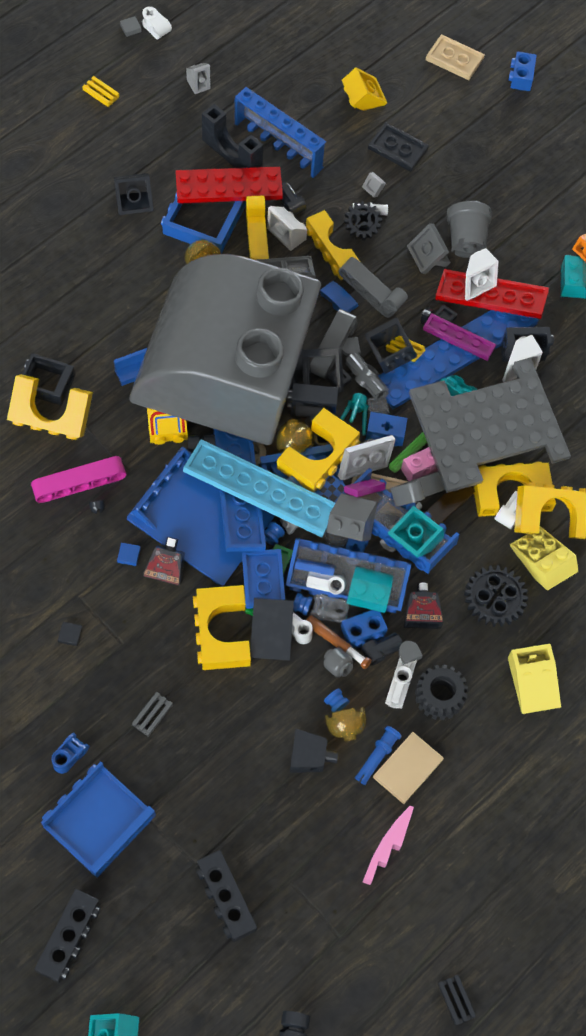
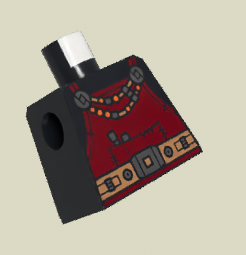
M167 537L165 547L158 545L154 548L143 576L178 586L182 584L185 552L176 550L179 539Z
M418 583L417 592H410L404 628L441 629L443 615L438 593L429 592L428 583Z

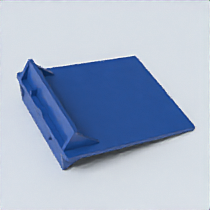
M181 447L129 513L127 520L163 546L166 544L167 537L179 539L176 550L185 552L184 561L223 587L241 563L242 551L226 552L220 490L183 472V468L192 453L186 448ZM261 509L265 530L275 515Z

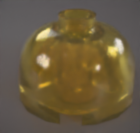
M196 240L187 248L185 262L187 265L198 258L221 254V252L214 243L208 240Z
M298 420L287 421L277 432L278 451L280 449L285 451L290 446L298 453L305 452L308 446L311 449L314 446L311 429L308 425L298 422Z
M360 707V712L355 711V708L332 713V718L329 715H325L329 732L337 738H344L345 742L355 740L356 735L362 733L366 726L365 708Z

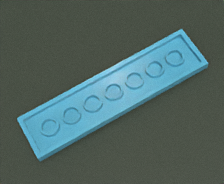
M202 439L183 468V472L319 537H323L327 529L330 512L335 505L334 502Z

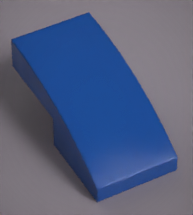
M334 281L320 290L321 296L333 304V308L337 311L342 309L349 313L358 307V303L351 295Z

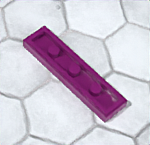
M432 313L423 326L424 331L486 361L489 360L496 347L495 343Z

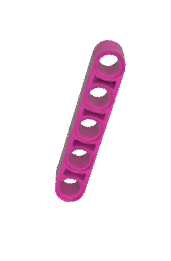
M114 456L32 481L31 486L36 501L44 503L122 480L127 474L121 458Z

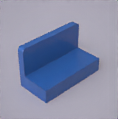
M147 348L114 360L115 372L122 386L135 381Z

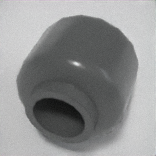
M334 648L325 653L324 667L335 677H345L352 671L353 659L343 649Z

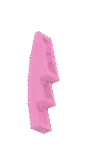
M409 806L383 837L372 857L363 883L371 885L377 865L385 868L391 849L400 850L414 807Z

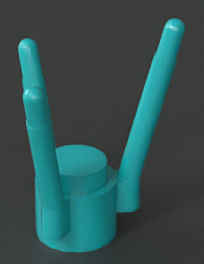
M355 393L352 400H349L340 419L343 421L351 409L350 422L352 423L356 412L360 413L363 411L362 435L365 436L368 405L366 404L367 397L364 394Z

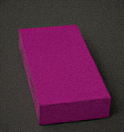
M374 479L344 486V493L355 497L385 490V483Z

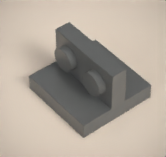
M429 223L407 245L422 274H427L435 265L447 267L451 263L446 255L449 251L434 224Z

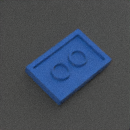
M281 549L242 551L246 609L253 608L254 597L285 600Z

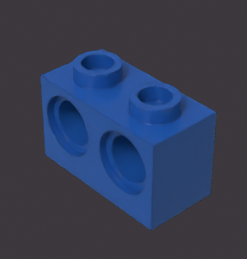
M517 52L516 57L512 58L510 68H513V71H510L508 80L511 81L510 88L530 91L536 62L535 54Z
M374 610L343 620L341 623V630L346 642L352 648H361V646L371 640L378 641L384 638L388 629L381 613ZM375 624L378 626V629H371L369 625ZM358 631L361 635L354 636L351 632Z

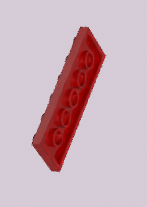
M280 167L176 170L177 203L246 201V196L263 195L265 200L283 199Z
M444 269L436 293V300L542 319L549 288L497 279L496 287L466 301V273Z

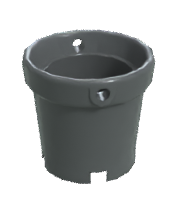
M463 201L453 204L447 209L446 216L450 225L451 251L455 250L456 256L470 258L475 252L487 249L488 228L493 213L490 206L478 201Z

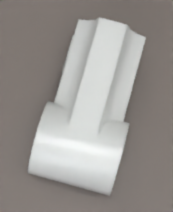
M517 491L513 493L506 505L501 507L495 517L496 521L509 529H512L515 525Z
M309 571L306 587L328 591L332 594H340L346 589L347 581L341 575L330 576ZM333 580L341 582V589L337 590L333 587Z
M293 612L292 635L295 636L298 643L307 644L312 639V624L307 620H302ZM306 630L308 633L300 634L299 631Z

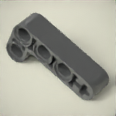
M350 257L338 271L340 276L387 318L396 313L408 299V295L403 289L395 288L391 291L354 257Z
M339 309L318 349L341 348L342 350L348 336H352L357 327V316ZM335 356L314 357L310 364L311 373L326 379L336 361Z
M437 471L394 486L390 490L397 507L423 500L429 495L445 490Z

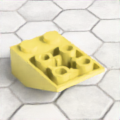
M541 526L539 527V534H526L510 544V547L534 579L546 590L553 588L578 572L576 555Z
M551 644L511 650L508 661L522 714L561 708L556 664Z

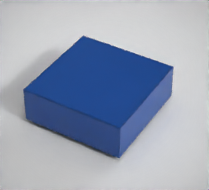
M121 543L117 563L137 566L141 547Z

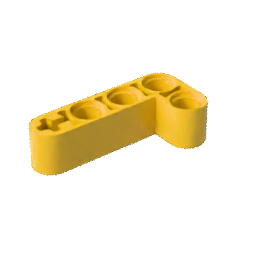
M264 195L246 196L250 258L254 260L269 259L265 223Z

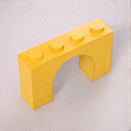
M22 374L15 377L7 420L13 421L12 424L17 426L30 425V428L33 430H49L48 433L53 435L65 434L66 438L73 440L84 436L93 392L78 388L70 389L64 415L58 420H49L38 412L35 405L39 379Z
M325 408L312 420L311 430L331 444L333 448L332 454L322 460H311L289 446L277 459L278 470L288 477L293 476L301 486L313 493L324 486L329 475H334L338 468L337 466L342 461L345 448L360 444V432Z
M534 462L532 464H499L492 467L478 466L483 478L481 484L473 486L478 517L497 515L500 508L497 486L504 481L515 480L524 485L525 482L536 483V487H543V484L553 485L549 463ZM555 498L549 499L543 505L541 512L553 511L556 505Z
M525 482L523 486H518L514 532L539 534L541 509L549 499L556 498L565 503L570 512L569 538L586 540L585 488H579V491H572L573 487L561 486V489H554L555 485L543 484V487H536V483Z
M244 585L196 589L197 596H193L194 608H198V614H194L195 626H199L200 633H196L197 645H201V652H197L198 664H202L203 670L250 666L249 641L221 642L216 640L208 630L210 621L216 615L223 612L245 611Z

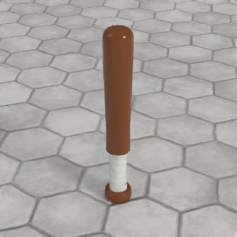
M309 616L306 619L312 624L314 632L335 647L347 652L361 664L363 669L370 665L371 659L369 657L365 658L359 654L349 643L316 617Z

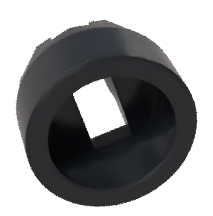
M104 500L90 501L91 511L97 514V509H99V512L102 513L105 509Z

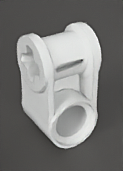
M146 7L143 9V27L154 38L159 39L172 30L169 21L155 8Z

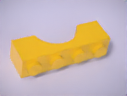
M324 210L306 219L307 235L313 238L316 248L321 250L324 260L329 262L333 273L340 280H343L338 272L339 269L350 257L359 259L352 249H341L330 242L329 236L333 233L334 223Z

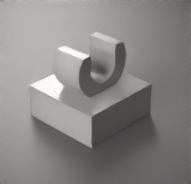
M372 172L369 173L362 188L373 197H378L386 183Z

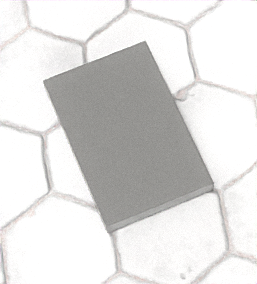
M390 435L345 448L338 473L339 479L345 480L362 475L369 468L375 471L388 467L396 440L394 436Z

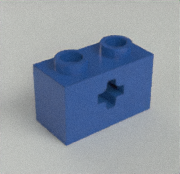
M371 412L366 440L373 441L393 435L396 439L394 446H403L408 418Z

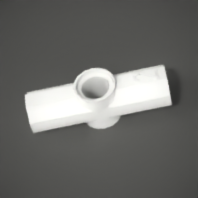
M399 658L385 702L390 707L402 709L417 660L403 665L401 658ZM398 675L406 676L407 680L401 681Z

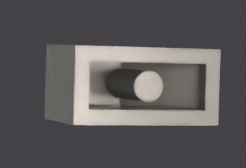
M200 63L186 68L187 81L195 94L210 89L209 64Z

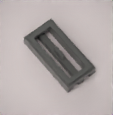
M156 692L133 721L132 726L149 737L171 709L173 703ZM157 700H159L158 704L154 707V709H153V710L151 711V713L147 716V718L144 720V722H143L141 725H139V723L142 721V719L145 717V715L149 712V710L152 708V706L156 703ZM165 704L166 706L164 707V709L157 716V718L154 720L151 726L146 730L145 727L147 726V724L154 717V715L161 708V706Z

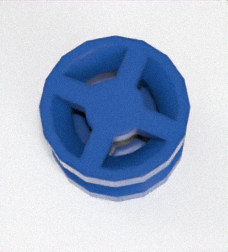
M269 522L267 529L264 530L265 541L273 546L278 544V539L285 534L284 529L274 522Z
M297 593L293 612L299 611L307 616L313 597H304L301 593Z
M340 689L330 693L324 700L327 705L331 706V711L334 714L340 712L350 702L348 698L343 697Z

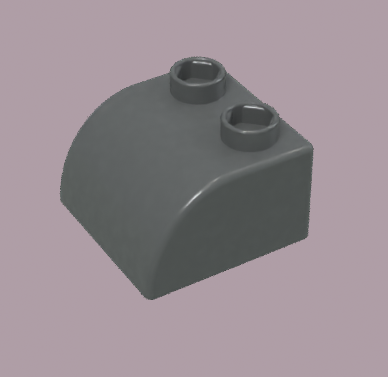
M214 254L191 261L176 274L171 283L129 398L131 403L258 443L272 444L320 292L321 282L318 279L295 273L288 269L238 255Z

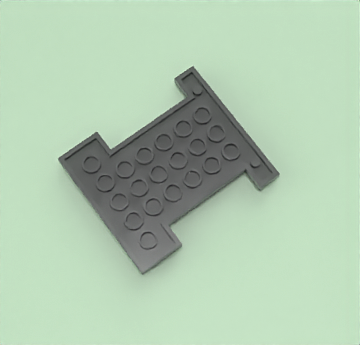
M531 358L514 362L513 369L517 379L451 396L445 380L409 390L411 401L446 493L481 484L483 478L478 465L543 447L546 448L552 464L571 457Z

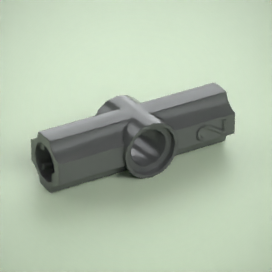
M354 352L345 359V364L356 376V382L363 388H366L375 400L380 401L389 394L388 387L378 377V371L367 364L359 353Z

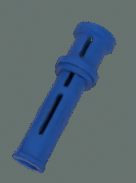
M386 726L385 733L381 739L375 742L376 748L355 776L357 781H360L362 778L361 783L366 785L384 756L392 752V746L397 739L402 737L397 730Z

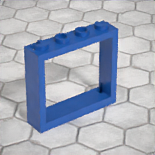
M176 192L175 201L170 203L168 214L163 216L161 221L163 234L211 252L222 254L246 207V201H235L217 238L173 223L183 204L177 203Z

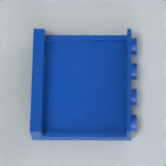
M102 762L91 766L87 771L88 775L83 780L79 779L73 785V790L58 800L56 808L44 814L42 817L43 821L41 822L43 828L96 878L101 875L156 816L155 811L150 806L147 807L103 766Z

